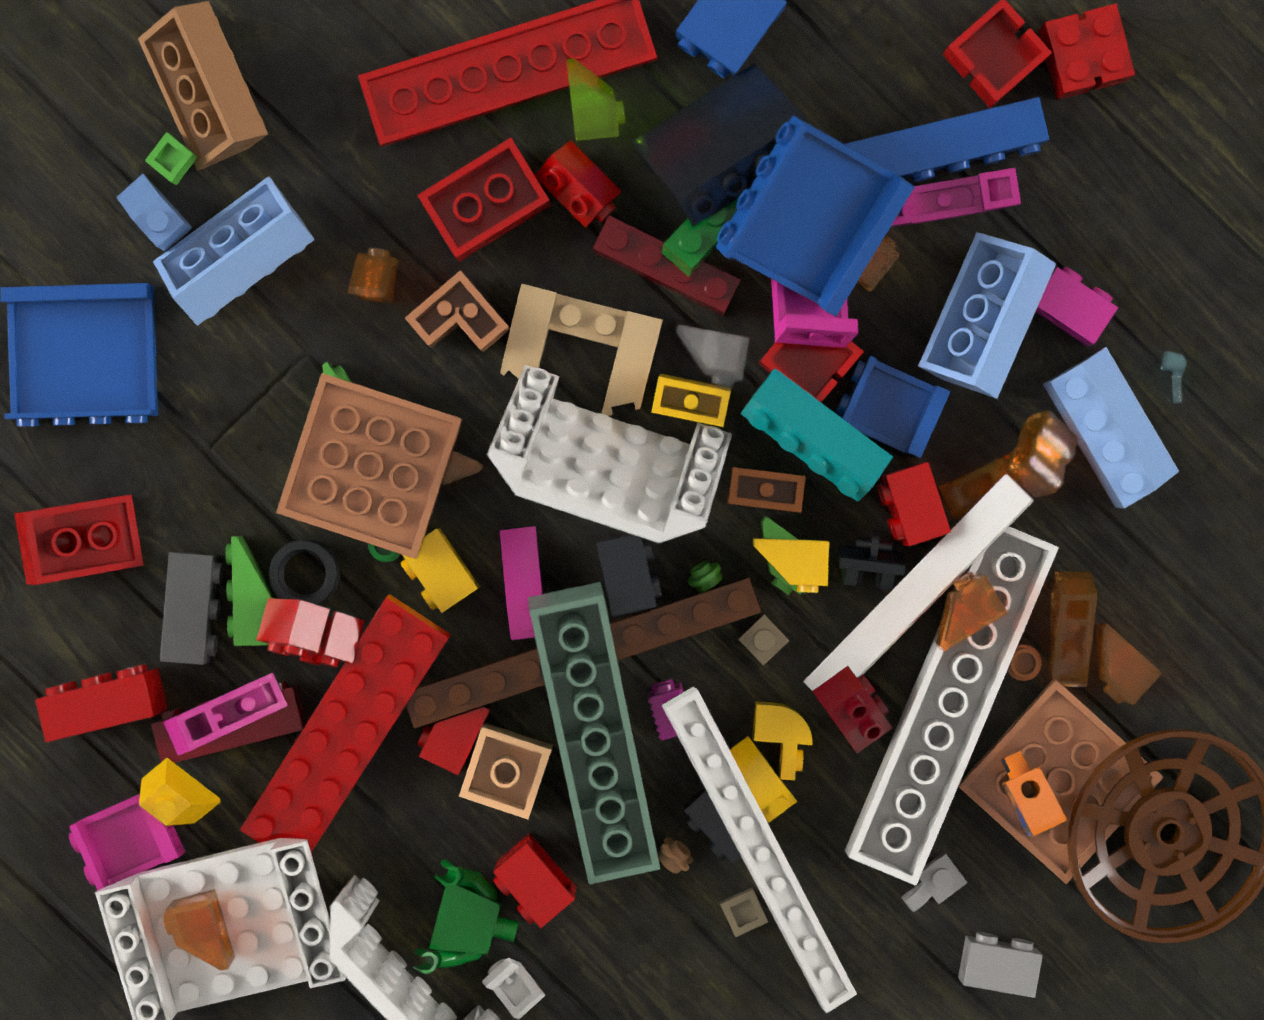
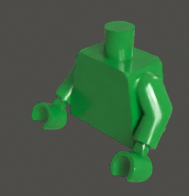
M448 860L441 861L440 864L449 869L445 876H434L445 886L429 946L434 951L430 952L424 948H417L414 954L425 957V961L420 966L414 965V969L428 974L434 971L435 968L455 967L478 960L482 954H488L493 937L514 942L519 921L498 916L503 899L498 897L497 889L481 872L456 867Z

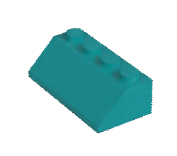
M774 368L740 413L749 420L752 426L763 430L775 439L784 450L795 454L807 463L813 472L823 475L836 485L841 493L852 497L857 502L873 487L893 458V456L776 368Z

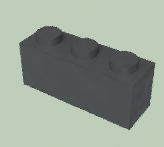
M180 551L169 552L160 661L204 665L210 662L211 657L216 656L218 638L217 635H212L213 621L219 620L221 608L220 599H215L216 584L221 585L224 571L223 563H218L219 555Z

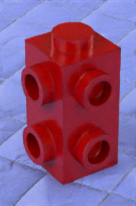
M571 140L555 151L535 175L536 179L585 228L596 219L601 223L605 221L617 208L613 202L622 192Z

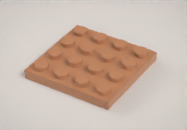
M321 373L276 513L417 559L463 419Z
M1053 679L960 781L958 787L1058 878L1067 884L1073 877L1067 851L1068 826L1073 806L1081 788L1094 769L1112 752L1126 744V742L1062 684ZM1018 751H1021L1030 770L1040 767L1067 818V821L1033 837H1026L1002 786V783L1009 781L1010 778L1001 759ZM1125 756L1114 763L1102 775L1086 801L1087 803L1102 805L1113 786L1130 772ZM1158 771L1148 774L1153 787L1163 778ZM1135 781L1121 793L1112 808L1130 811L1133 805L1141 798ZM1025 782L1021 790L1025 797L1031 798L1034 789L1030 783ZM1080 817L1076 844L1080 868L1096 852L1095 826L1097 820ZM1107 822L1105 841L1120 825Z

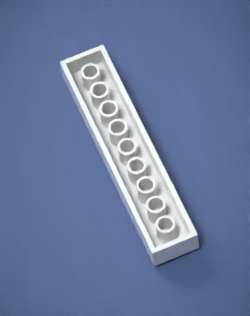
M1008 527L960 576L845 848L849 858L917 885L1059 547Z

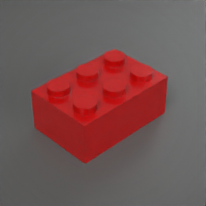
M509 138L417 195L458 262L551 206L549 198L512 138Z
M141 664L117 671V678L112 679L111 672L81 680L82 686L77 687L75 680L46 688V696L35 699L45 742L154 717L168 710L159 669L147 670L146 664Z

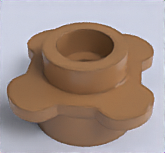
M666 837L664 839L665 844L660 846L661 850L657 854L660 862L673 873L678 874L681 870L687 871L689 869L688 864L693 862L690 850L681 841Z

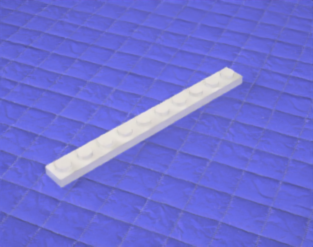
M692 687L666 702L662 707L821 1008L828 1013L857 995L698 689Z

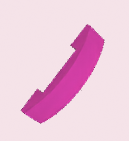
M1010 168L978 174V176L915 186L891 227L967 216L1020 205L1016 169Z

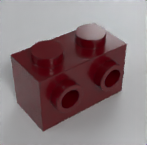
M849 666L843 668L812 691L856 753H859L892 729L884 717L889 713V710L877 694L872 698L870 696L875 692L873 686L863 673L856 677Z

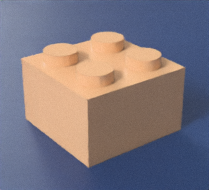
M484 723L459 797L529 819L553 745Z

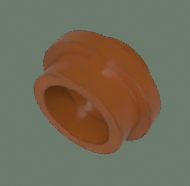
M1018 645L1007 669L1008 674L1020 681L1033 679L1041 669L1042 661L1040 654L1029 645Z

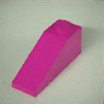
M536 526L500 530L511 640L533 638L535 634L529 611L528 597L544 594Z
M271 673L168 719L163 723L177 754L181 755L288 705L274 674Z

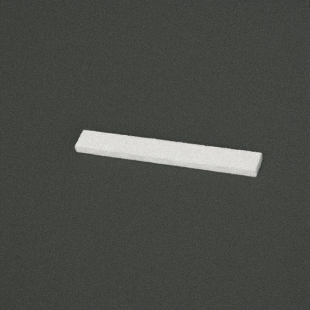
M1005 474L954 526L951 533H948L803 682L813 691L846 666H849L856 677L862 673L864 674L1025 511L1034 499L1008 474Z

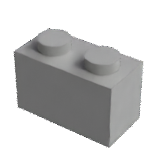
M977 932L976 937L967 935L965 937L958 978L964 986L1035 998L1043 955L1037 948L1033 947L1034 943L1031 941L1013 938L1012 943L998 941V936Z

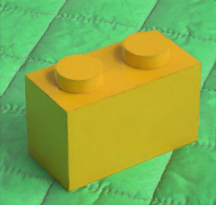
M660 374L651 413L723 427L731 388Z
M436 528L424 537L417 559L402 554L405 559L400 562L403 569L412 580L418 578L424 586L425 590L421 594L432 610L438 607L441 613H443L480 588L441 528Z

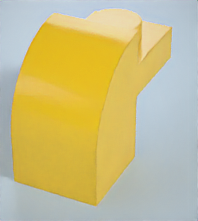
M755 701L753 740L781 743L778 775L782 780H795L796 771L802 772L803 750L797 749L798 744L812 745V735L809 726L803 717L790 706L781 703Z
M749 736L730 749L738 768L768 823L797 802Z

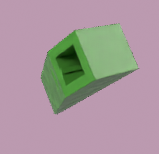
M232 536L231 544L226 545L227 565H232V580L227 581L226 592L228 602L233 601V616H229L227 622L229 638H234V646L269 645L256 641L268 598H278L244 537Z

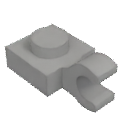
M943 852L924 866L919 878L921 883L909 890L901 898L909 909L915 912L931 896L936 903L940 904L964 886L967 881L947 854Z

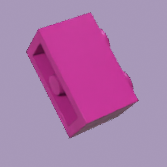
M1057 267L1052 272L1035 312L1085 346L1093 345L1118 307L1111 303L1113 298L1102 289L1094 287L1091 290L1082 284L1083 278L1077 272L1068 267H1064L1063 270Z

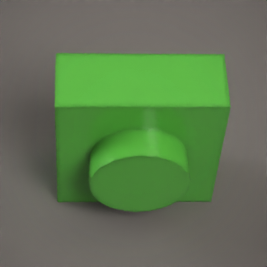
M166 132L145 161L167 180L177 185L198 156L172 134Z

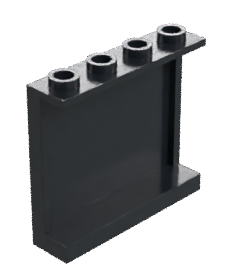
M754 63L637 137L632 143L647 170L651 174H656L682 207L688 220L694 227L737 200L744 190L750 189L757 177L756 171L759 163L772 152L777 143V133L784 123L789 122L793 115L808 124L809 122L798 108Z

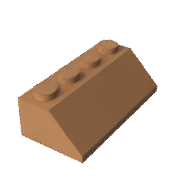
M209 1L174 7L138 38L186 147L198 156L194 162L196 170L204 169L247 150L268 135L263 119L259 115L249 88L242 77L233 52L229 48Z

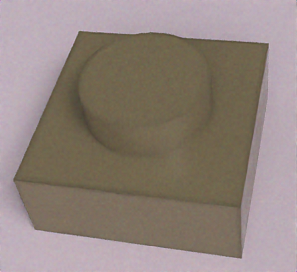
M765 614L738 638L763 666L789 642L786 636Z
M753 887L720 902L735 937L768 923Z

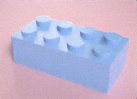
M976 232L918 366L942 380L997 399L1056 263L1034 248Z

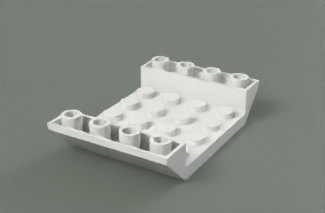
M524 366L488 451L489 458L515 495L657 543L705 528L731 440V433L722 431L714 426L697 423L691 443L687 444L674 437H666L646 430L641 426L631 425L610 418L605 414L595 413L577 407L572 403L553 399L560 376L548 373L541 368Z
M277 838L137 873L95 892L133 1020H172L177 1012L305 981H308L311 989L346 980V976L330 961V918L307 839Z
M354 875L331 905L330 961L387 1020H456L457 1017L449 1006L443 1002L439 1005L429 995L432 993V990L419 976L414 979L406 971L405 967L407 964L403 958L394 950L389 953L380 943L382 938L379 933L369 924L364 926L379 903V900L375 897L378 892L365 878L359 880ZM478 1005L463 1020L500 1019L492 1010L487 1009L484 1011Z

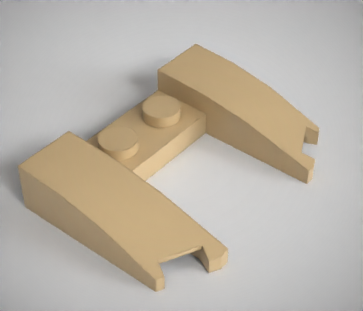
M521 284L500 373L505 376L510 371L519 379L525 365L539 368L549 330L617 347L618 350L602 414L607 416L613 415L612 407L633 402L635 410H638L641 407L663 320Z

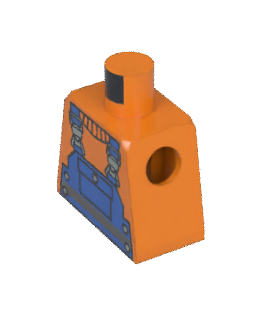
M1021 751L1001 759L1010 778L1009 781L1002 783V786L1026 837L1036 836L1067 821L1040 767L1030 770ZM1025 782L1030 783L1034 789L1031 798L1025 797L1021 790Z

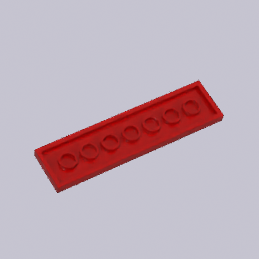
M596 0L358 75L379 144L381 147L656 61L657 55L639 0Z
M389 594L358 641L353 663H344L240 831L259 843L277 838L307 839L312 853L451 634Z

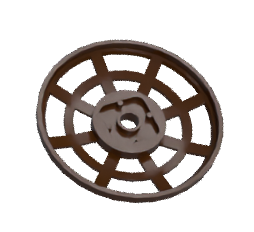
M1166 729L1148 733L1127 742L1112 752L1094 769L1081 788L1073 806L1068 826L1067 851L1070 869L1076 886L1087 904L1106 923L1121 933L1139 940L1155 943H1181L1202 938L1220 930L1236 919L1255 900L1264 887V773L1245 752L1229 741L1208 732L1192 729ZM1185 738L1195 740L1186 759L1162 758L1144 764L1138 749L1150 742L1163 739ZM1209 746L1217 747L1234 758L1246 771L1251 781L1230 789L1228 784L1216 772L1200 764ZM1125 756L1130 772L1113 786L1102 805L1087 803L1086 801L1102 775L1114 763ZM1162 769H1181L1173 788L1154 789L1148 775L1149 773ZM1196 773L1207 779L1217 789L1219 794L1200 802L1187 793ZM1135 781L1141 798L1133 805L1130 811L1112 808L1121 793ZM1257 794L1263 816V834L1260 851L1239 845L1241 818L1237 802ZM1225 807L1228 817L1227 840L1212 836V823L1209 816ZM1080 817L1097 820L1095 826V847L1099 862L1084 874H1082L1079 866L1076 848ZM1107 822L1124 826L1125 845L1110 855L1107 853L1105 841ZM1173 823L1175 825L1174 835L1168 840H1161V829L1165 825ZM1207 850L1221 854L1212 870L1199 880L1193 867L1203 858ZM1131 858L1144 868L1139 889L1127 883L1115 870ZM1233 859L1254 865L1250 876L1241 889L1224 906L1216 911L1206 891L1211 889L1223 877ZM1179 874L1186 887L1183 890L1171 893H1154L1158 875L1173 876ZM1107 876L1109 881L1119 891L1136 900L1133 921L1130 922L1122 919L1108 910L1094 896L1090 888ZM1193 900L1203 917L1196 922L1177 927L1154 928L1147 926L1151 905H1176Z

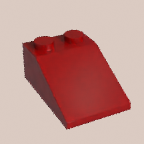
M132 494L14 513L26 583L29 585L45 584L144 565Z

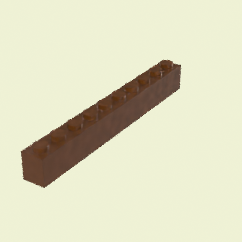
M746 576L713 587L705 592H698L609 623L617 660L761 613L750 578ZM534 647L418 686L406 704L413 727L417 728L545 685L538 648Z

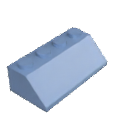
M268 176L155 259L153 263L172 298L198 326L206 319L213 317L219 309L234 298L243 295L249 287L264 276L273 273L279 265L294 254L303 251L314 238L279 188Z
M1107 347L1043 383L1115 508L1128 507L1157 490L1179 472Z

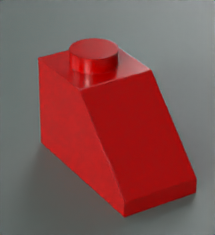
M486 704L438 720L433 728L426 725L417 743L418 746L423 747L419 757L459 775L492 706Z

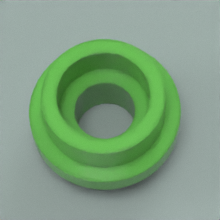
M708 560L700 562L690 570L691 576L687 580L690 587H695L699 593L711 589L723 578L720 573L721 566L718 562L710 563Z

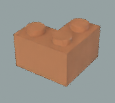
M461 270L405 317L408 323L431 348H434L460 326L476 346L484 352L510 330L509 326Z

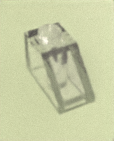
M683 325L677 326V337L703 374L712 377L711 384L733 387L734 381H742L750 337Z

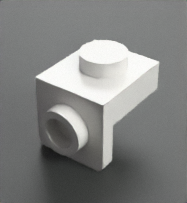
M511 958L502 959L492 965L488 970L489 975L482 981L486 988L495 992L516 1019H520L546 996L523 965Z

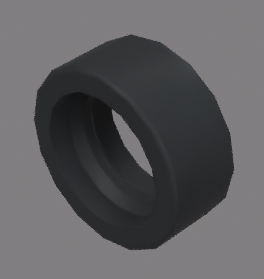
M310 539L292 541L281 547L272 558L269 568L270 586L279 599L302 600L315 605H320L333 595L338 587L341 576L339 562L333 551L323 543ZM307 552L314 554L321 559L325 566L326 578L324 584L317 592L310 595L294 593L284 581L283 572L285 564L292 556L298 553Z

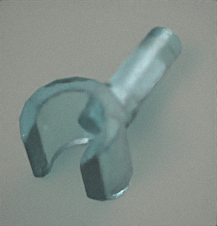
M1166 351L1163 354L1161 369L1172 372L1173 403H1181V379L1186 367V359L1179 353Z

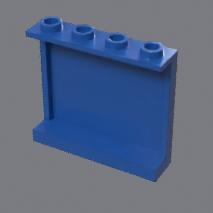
M793 115L791 120L784 123L779 129L776 136L777 143L770 155L765 156L759 163L756 171L757 177L750 189L744 190L739 197L737 211L732 220L726 222L719 231L716 248L728 259L732 257L816 302L828 313L837 316L915 186L901 176Z
M148 283L0 287L1 302L7 304L11 413H4L5 419L16 420L17 427L39 426V419H53V425L61 426L75 425V418H89V424H111V417H125V423H148L147 416H158L154 286Z

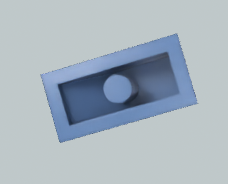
M145 174L139 176L116 197L137 226L157 248L165 252L193 228Z

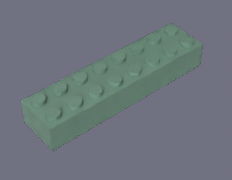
M601 582L528 597L530 616L588 884L660 870Z

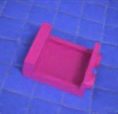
M771 279L775 342L845 348L858 334L857 319H848L847 299L837 316H834L823 310L816 302Z
M140 794L83 818L69 826L71 833H69L70 843L76 853H81L86 864L84 866L86 879L91 886L95 885L97 890L146 871L161 863L170 862L185 853L174 825H164L140 807Z

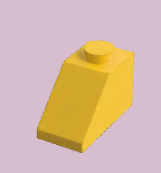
M753 538V546L787 583L797 585L796 592L816 593L819 591V586H828L829 541Z
M168 758L141 779L139 806L166 826L195 824L220 803L218 796Z

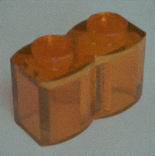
M1050 410L1033 414L1027 419L1021 429L1019 443L1012 451L1006 465V472L1035 498L1053 494L1062 486L1065 465L1073 459L1077 445V436Z

